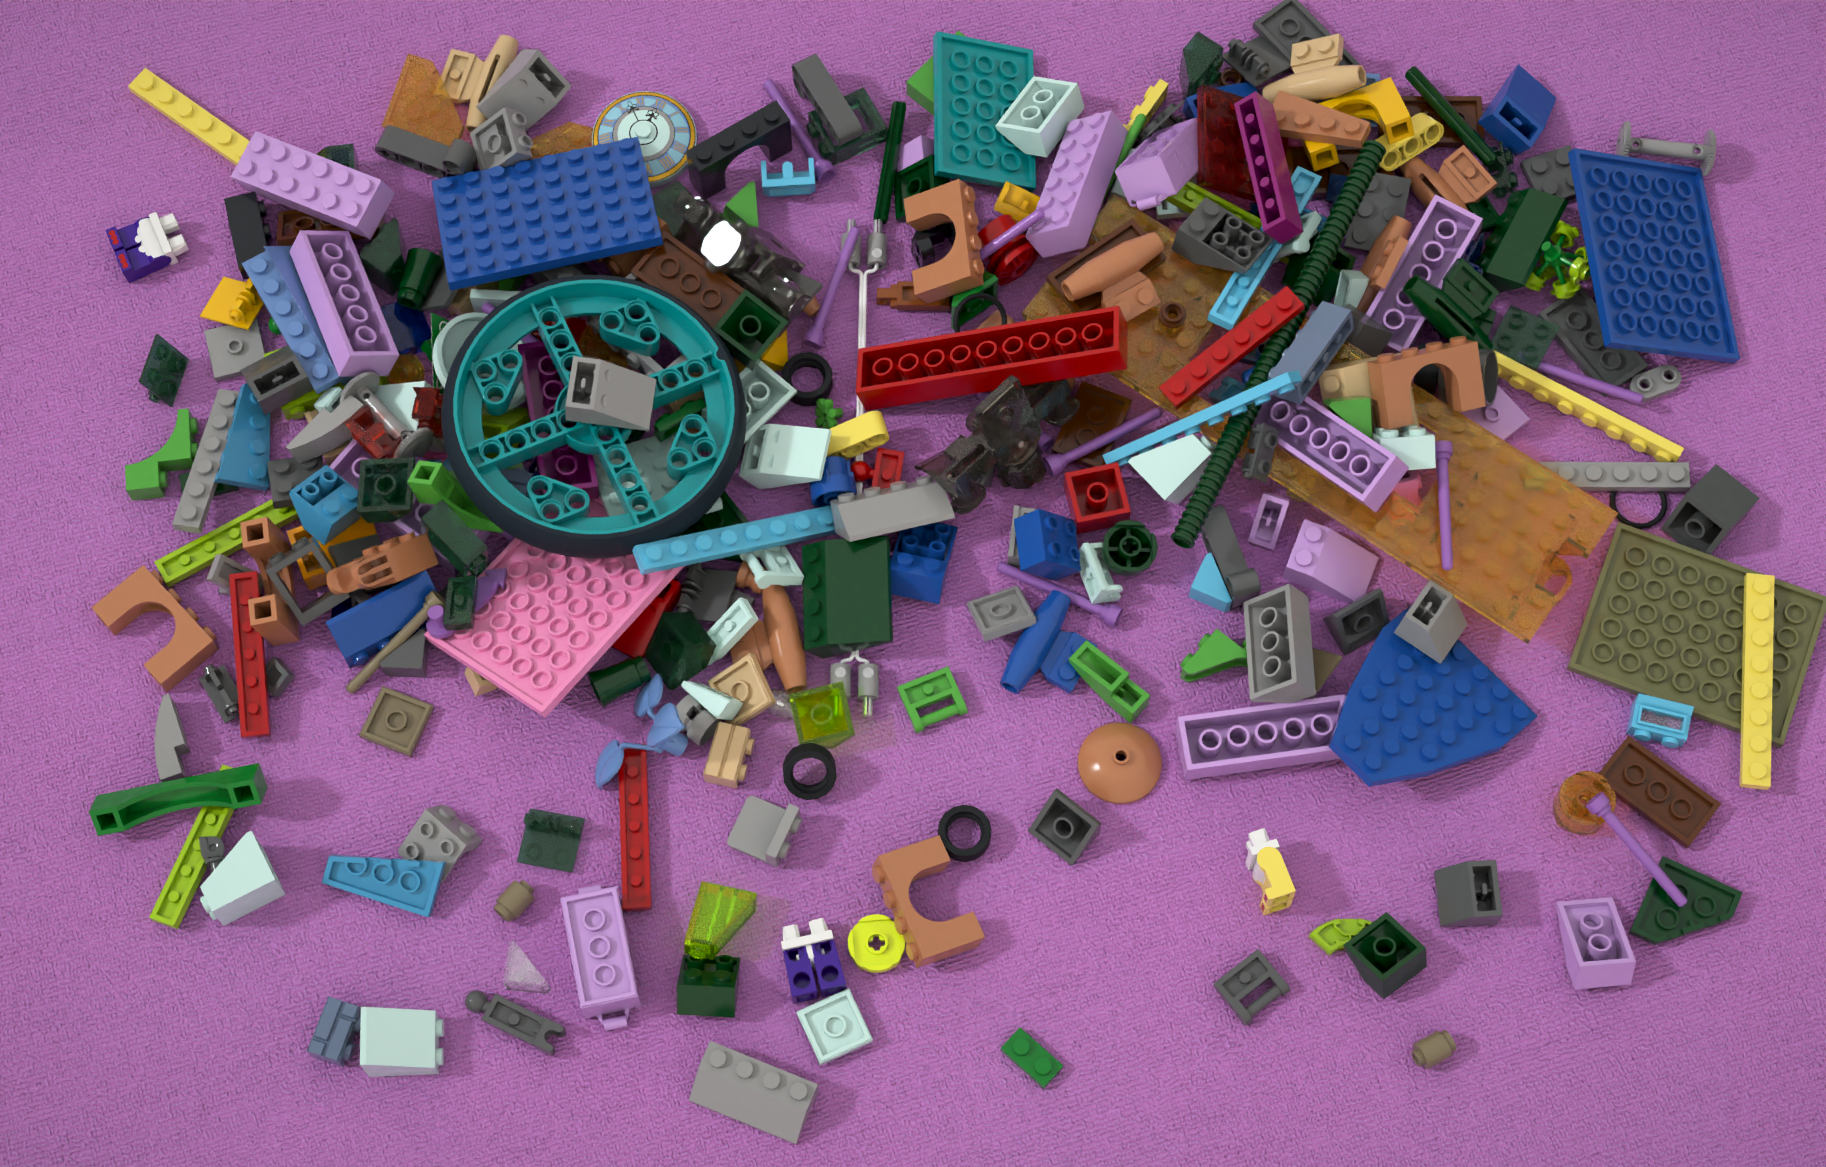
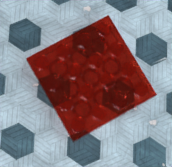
M1202 85L1197 88L1198 184L1257 202L1234 103L1245 97ZM1281 137L1282 144H1283V148H1284V152H1285V156H1286V147H1288V138H1287V137Z

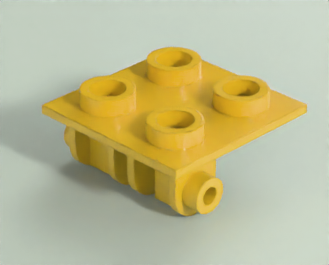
M223 277L200 317L249 330L264 304L250 278H248L246 283Z

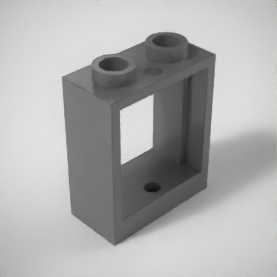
M314 536L309 539L303 537L292 544L293 549L285 554L282 551L274 554L267 560L269 563L266 565L267 574L302 626L350 597V593L335 595L328 591L301 608L278 574V571L311 551L326 574L335 568Z

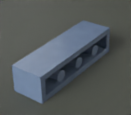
M1322 301L1318 308L1311 312L1308 322L1303 329L1297 332L1293 343L1284 350L1282 358L1275 367L1271 368L1268 374V380L1286 372L1299 370L1303 381L1294 385L1295 390L1283 395H1279L1277 392L1272 394L1273 396L1301 405L1353 331L1354 324L1350 309Z

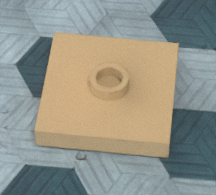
M749 653L708 680L711 688L743 703L733 720H725L726 723L733 726L743 725L776 703L755 654Z

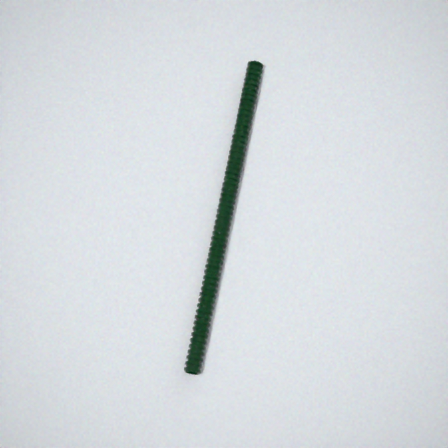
M1366 140L1364 142L1363 148H1361L1360 154L1357 156V161L1354 162L1353 168H1351L1350 174L1347 176V181L1344 182L1340 195H1338L1337 201L1334 203L1330 215H1328L1327 221L1317 237V242L1313 246L1314 249L1311 250L1310 256H1308L1307 262L1297 278V283L1293 286L1292 292L1302 301L1305 309L1269 337L1270 339L1266 341V346L1262 350L1263 353L1260 354L1259 360L1255 364L1256 367L1253 368L1252 374L1248 379L1249 381L1246 382L1242 392L1268 381V374L1271 368L1278 364L1284 350L1289 348L1293 340H1295L1296 334L1300 329L1299 327L1302 326L1306 313L1316 297V292L1319 291L1323 278H1325L1330 264H1332L1333 258L1343 242V237H1345L1350 223H1352L1353 217L1356 215V210L1359 209L1363 196H1365L1366 190L1369 188L1373 176H1375L1376 170L1379 168L1380 162H1382L1383 156L1386 153V149L1381 143L1375 140ZM1255 403L1246 406L1248 411L1236 416L1231 414V417H1229L1228 424L1224 427L1225 431L1221 433V438L1217 441L1218 445L1214 447V452L1211 453L1210 460L1206 464L1207 467L1203 470L1204 474L1200 476V481L1197 482L1196 489L1192 492L1193 496L1189 498V503L1185 506L1186 510L1182 512V518L1178 521L1179 525L1175 527V532L1171 535V539L1178 546L1187 549L1194 547V541L1198 539V534L1201 533L1202 526L1205 525V519L1208 518L1209 512L1213 508L1212 505L1216 502L1215 497L1219 496V490L1223 488V483L1227 479L1226 476L1229 475L1230 468L1234 465L1233 461L1237 459V454L1241 451L1240 447L1244 445V440L1247 438L1251 425L1255 422L1254 418L1258 416V411L1261 410L1262 405L1256 406Z

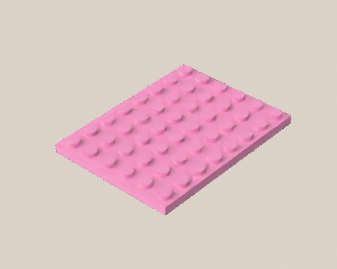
M599 496L597 499L590 500L588 517H608ZM575 502L570 506L579 509L584 505L580 502ZM552 512L545 515L548 519H555L558 516ZM514 538L485 569L506 568L505 589L499 586L495 595L484 607L473 615L459 620L455 632L449 637L436 639L428 631L424 636L427 641L546 718L684 566L641 575L633 554L612 558L588 559L568 557L547 552ZM483 571L478 578L486 576L487 574H485V571Z

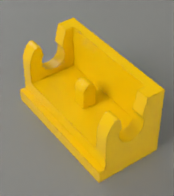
M1006 181L993 209L1004 215L1009 214L1016 221L1020 222L1036 210L1040 197Z

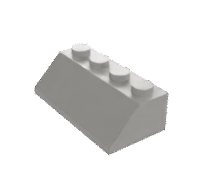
M932 475L919 476L916 478V482L907 484L906 481L893 482L889 488L880 489V487L866 488L864 493L858 495L843 493L838 495V499L830 501L835 532L849 542L955 518L942 482L932 478Z
M1287 584L1244 601L1250 700L1253 702L1294 703L1316 695L1308 596L1291 584Z
M710 1041L698 1067L689 1101L797 1145L818 1095L819 1088L818 1084Z

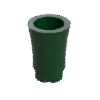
M411 248L408 250L406 266L398 287L397 302L401 306L411 310L420 309L422 302L426 300L435 277L444 264L438 255L422 248Z
M637 656L633 659L628 658L609 667L587 673L589 682L602 708L626 693L641 687L642 683L652 679L642 656Z

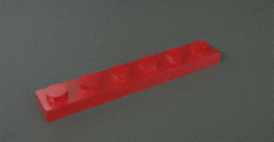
M1287 286L1160 385V392L1178 410L1305 309L1304 304Z
M252 571L229 574L241 738L271 736L264 638L250 626L248 606L249 599L261 597L259 573Z
M626 748L623 750L624 758L618 771L623 912L652 910L647 750Z

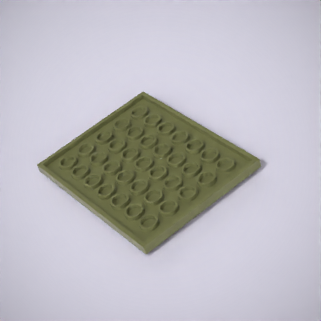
M1618 522L1566 670L1636 696L1640 693L1694 706L1692 716L1741 734L1744 576L1746 573H1762ZM1776 578L1774 581L1771 745L1781 748L1784 744L1826 613V596Z

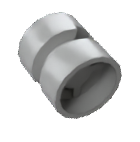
M690 694L685 696L676 706L679 717L685 726L680 732L687 731V737L698 746L704 745L714 735L717 723L722 721V719L714 717L707 709H703V706Z

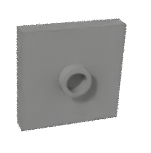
M257 318L249 330L225 325L204 331L216 382L241 376V369L264 358L265 349Z
M1018 585L966 602L968 611L984 642L1037 623L1036 617Z

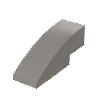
M350 394L332 413L323 408L286 448L299 463L311 460L345 443L374 418L365 405Z
M169 693L163 695L155 727V757L161 782L186 778L180 755L191 752L176 704Z

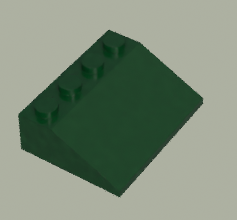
M870 537L852 542L846 539H832L802 546L804 650L824 659L893 642L889 537Z

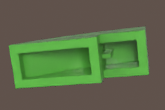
M1087 640L1069 658V663L1085 682L1130 724L1148 706L1150 695L1129 679L1130 673Z

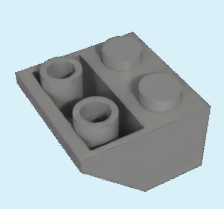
M1430 579L1394 633L1441 664L1467 626V622L1455 596Z

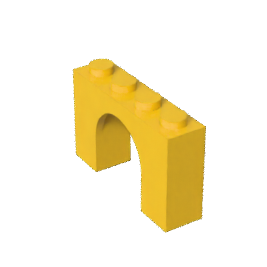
M1391 77L1319 103L1357 118H1365L1377 122L1381 126L1389 144L1415 135L1411 116ZM1300 140L1314 172L1339 163L1335 144Z

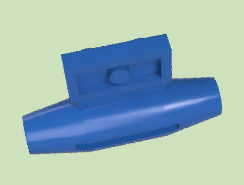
M1052 590L1034 612L1037 623L1023 629L1011 650L1000 681L1001 686L1009 692L1019 694L1038 670L1044 675L1046 681L1070 694L1074 689L1080 675L1068 660L1087 639L1075 632L1061 631L1071 603L1070 598L1064 593L1057 590ZM1087 640V641L1090 642L1092 645H1094L1095 647H1097L1096 644H1094V643H1092L1091 641Z

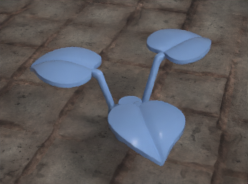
M656 673L651 680L646 682L638 693L634 705V711L637 716L643 717L647 713L654 720V725L651 726L647 737L648 745L625 742L619 744L617 740H613L606 745L597 760L595 769V780L599 789L602 790V786L609 782L619 771L624 758L623 750L626 748L656 751L660 754L665 750L677 757L685 751L688 737L679 733L685 726L679 717L676 706L672 703H667L656 715L653 711V708L659 704L663 693V681L660 674Z

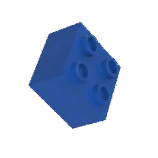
M1042 509L1034 510L1014 519L1020 571L1053 581H1058L1081 571L1080 553L1076 538L1077 530L1073 519Z

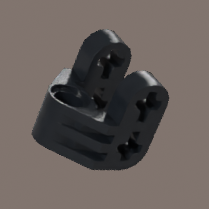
M953 222L936 226L938 230L934 232L927 229L921 232L916 230L911 240V252L918 268L935 263L933 245L944 242L945 238L948 237L951 246H953L956 235Z

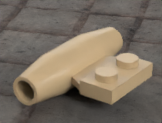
M1340 33L1292 44L1290 66L1294 74L1264 86L1262 95L1272 104L1279 90L1312 102L1338 97L1366 84V72L1362 65L1338 66L1339 62L1342 61L1344 38Z
M500 35L484 62L476 54L455 49L450 51L434 94L437 99L457 104L470 101L465 127L469 132H472L488 120L476 106L517 57L519 42L511 36Z

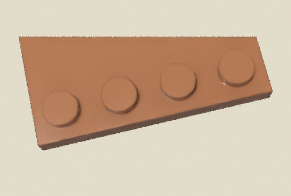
M1279 90L1273 102L1281 137L1363 148V144L1371 131L1370 122L1281 90Z

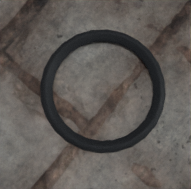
M975 293L967 296L958 304L954 312L953 327L955 333L961 332L959 328V315L962 308L971 300L983 298L993 302L1000 311L1001 325L1007 324V315L1003 305L990 294Z
M1611 491L1610 507L1614 516L1621 523L1637 529H1645L1656 525L1665 516L1667 498L1664 492L1657 491L1661 498V510L1655 519L1647 523L1631 522L1619 513L1615 503L1617 491Z

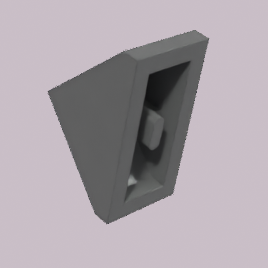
M423 628L379 663L386 676L426 678L430 642L424 636L426 631Z

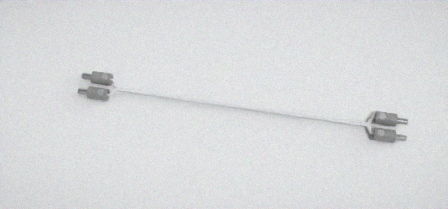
M851 219L847 220V233L841 235V251L851 228ZM852 219V227H856V220ZM876 219L873 221V233L867 237V267L870 269L865 271L864 275L862 271L857 269L860 267V235L846 268L853 273L859 274L858 349L866 348L867 275L884 269L887 266V235L882 233V220L878 219V233ZM858 396L856 417L864 414V406ZM863 453L855 456V462L863 461ZM856 482L857 495L863 493V482ZM859 650L851 652L849 658H845L840 663L830 666V699L835 701L836 717H839V702L841 701L840 717L845 716V701L851 698V665L846 664V662H850L854 658L864 663L858 666V699L863 701L864 717H867V702H869V718L873 715V701L879 699V666L870 663L867 659L861 658Z

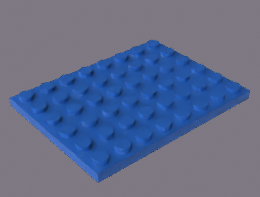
M638 137L625 138L620 141L598 144L582 149H573L568 152L546 155L527 161L522 160L515 165L507 167L494 166L489 169L467 172L464 175L443 177L431 181L450 291L663 245Z
M1577 148L1568 152L1604 347L1725 363H1735L1740 360L1701 168Z

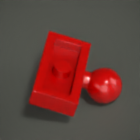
M878 447L874 468H870L864 461H856L851 465V472H854L855 481L864 482L867 479H872L871 487L889 488L891 483L900 481L904 452Z

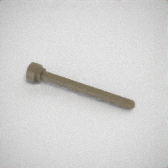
M432 590L424 598V607L347 684L346 690L349 693H355L381 667L379 663L402 645L429 618L427 612L430 607L440 605L445 609L448 606L447 601L438 592Z

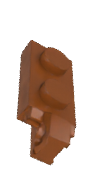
M897 281V284L890 285V288H877V305L890 306L891 309L950 311V296L927 304L915 296L913 281Z

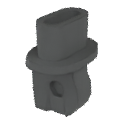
M216 836L199 837L202 857L206 866L211 868V872H213L225 858V846L222 840Z

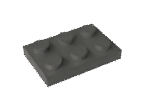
M1376 172L1347 230L1344 248L1369 253L1374 241L1392 216L1404 218L1411 179Z

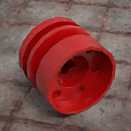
M1009 214L1002 215L991 221L978 233L982 245L981 248L1017 224V221ZM1021 233L982 261L983 265L987 266V272L998 278V285L1003 286L1015 281L1037 260L1039 253L1027 240L1026 234Z

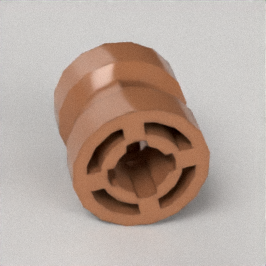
M742 561L735 586L751 588L754 593L761 595L762 589L755 583L753 572L746 561Z

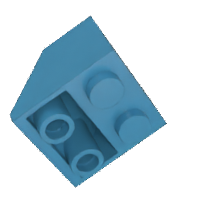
M327 465L294 487L289 493L303 528L323 545H326L358 521L367 501L366 496Z

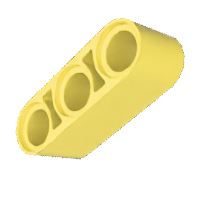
M1418 113L1411 117L1414 136L1389 144L1385 134L1375 140L1386 149V153L1379 166L1386 171H1392L1436 144L1443 136V125L1425 113Z
M870 411L830 428L832 433L826 457L839 456L848 460L885 444L890 437L882 412Z

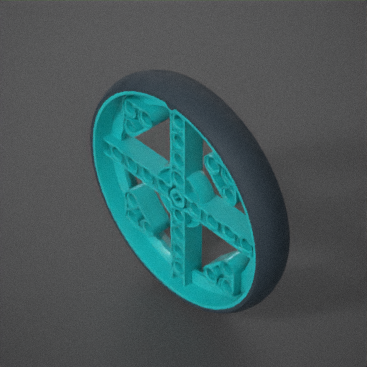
M577 275L546 281L523 290L497 306L479 322L457 352L447 377L441 408V427L449 462L460 485L476 507L496 526L533 547L568 557L588 559L633 554L632 549L635 545L673 538L696 523L712 508L730 482L741 457L747 423L746 401L736 364L724 342L707 321L690 306L655 286L633 279L609 275ZM638 314L641 315L642 318L633 319L631 316ZM601 315L599 319L600 337L609 344L643 356H653L660 348L661 335L685 356L686 361L648 375L656 379L652 410L703 390L707 408V424L697 414H689L683 418L667 456V474L671 479L680 482L655 502H653L624 443L633 429L566 420L565 405L571 371L566 369L572 366L573 356L583 357L566 324V318ZM548 321H553L556 324L553 326H547L544 323ZM609 324H615L618 327L615 329H608L606 326ZM538 330L565 386L555 402L553 413L485 440L482 429V405L486 412L493 416L502 415L508 410L523 376L522 356L518 351L511 348L525 336ZM644 337H651L654 340L651 342H645L642 339ZM558 344L567 345V347L563 349H559L555 346ZM510 363L517 365L515 368L512 369L504 367L505 365ZM697 372L700 373L702 376L695 378L690 376L689 374ZM484 373L491 375L486 379L479 377V375ZM668 382H673L676 384V386L670 388L666 387L664 384ZM494 396L502 398L498 402H493L489 399ZM567 422H572L575 424V426L572 428H566L563 426V424ZM689 428H696L700 432L691 434L687 430ZM542 432L550 434L547 438H540L537 435ZM603 435H609L610 437H612V439L609 441H602L600 437ZM519 442L524 444V446L521 448H514L512 447V444ZM567 444L580 453L598 455L624 508L625 514L609 517H588L590 499L586 491L542 475L534 476L529 480L527 485L528 497H526L511 485L500 471ZM701 451H707L711 455L708 457H702L698 453ZM493 452L497 453L498 457L490 459L486 455ZM619 458L624 462L621 464H613L611 463V460ZM677 461H682L686 465L683 467H676L673 465V463ZM624 482H632L635 486L625 488L622 484ZM537 489H544L545 491H547L544 495H536L533 493ZM575 502H580L584 506L579 509H575L570 505ZM643 505L647 509L639 512L634 510L633 507ZM551 512L558 515L555 519L545 517L547 513Z

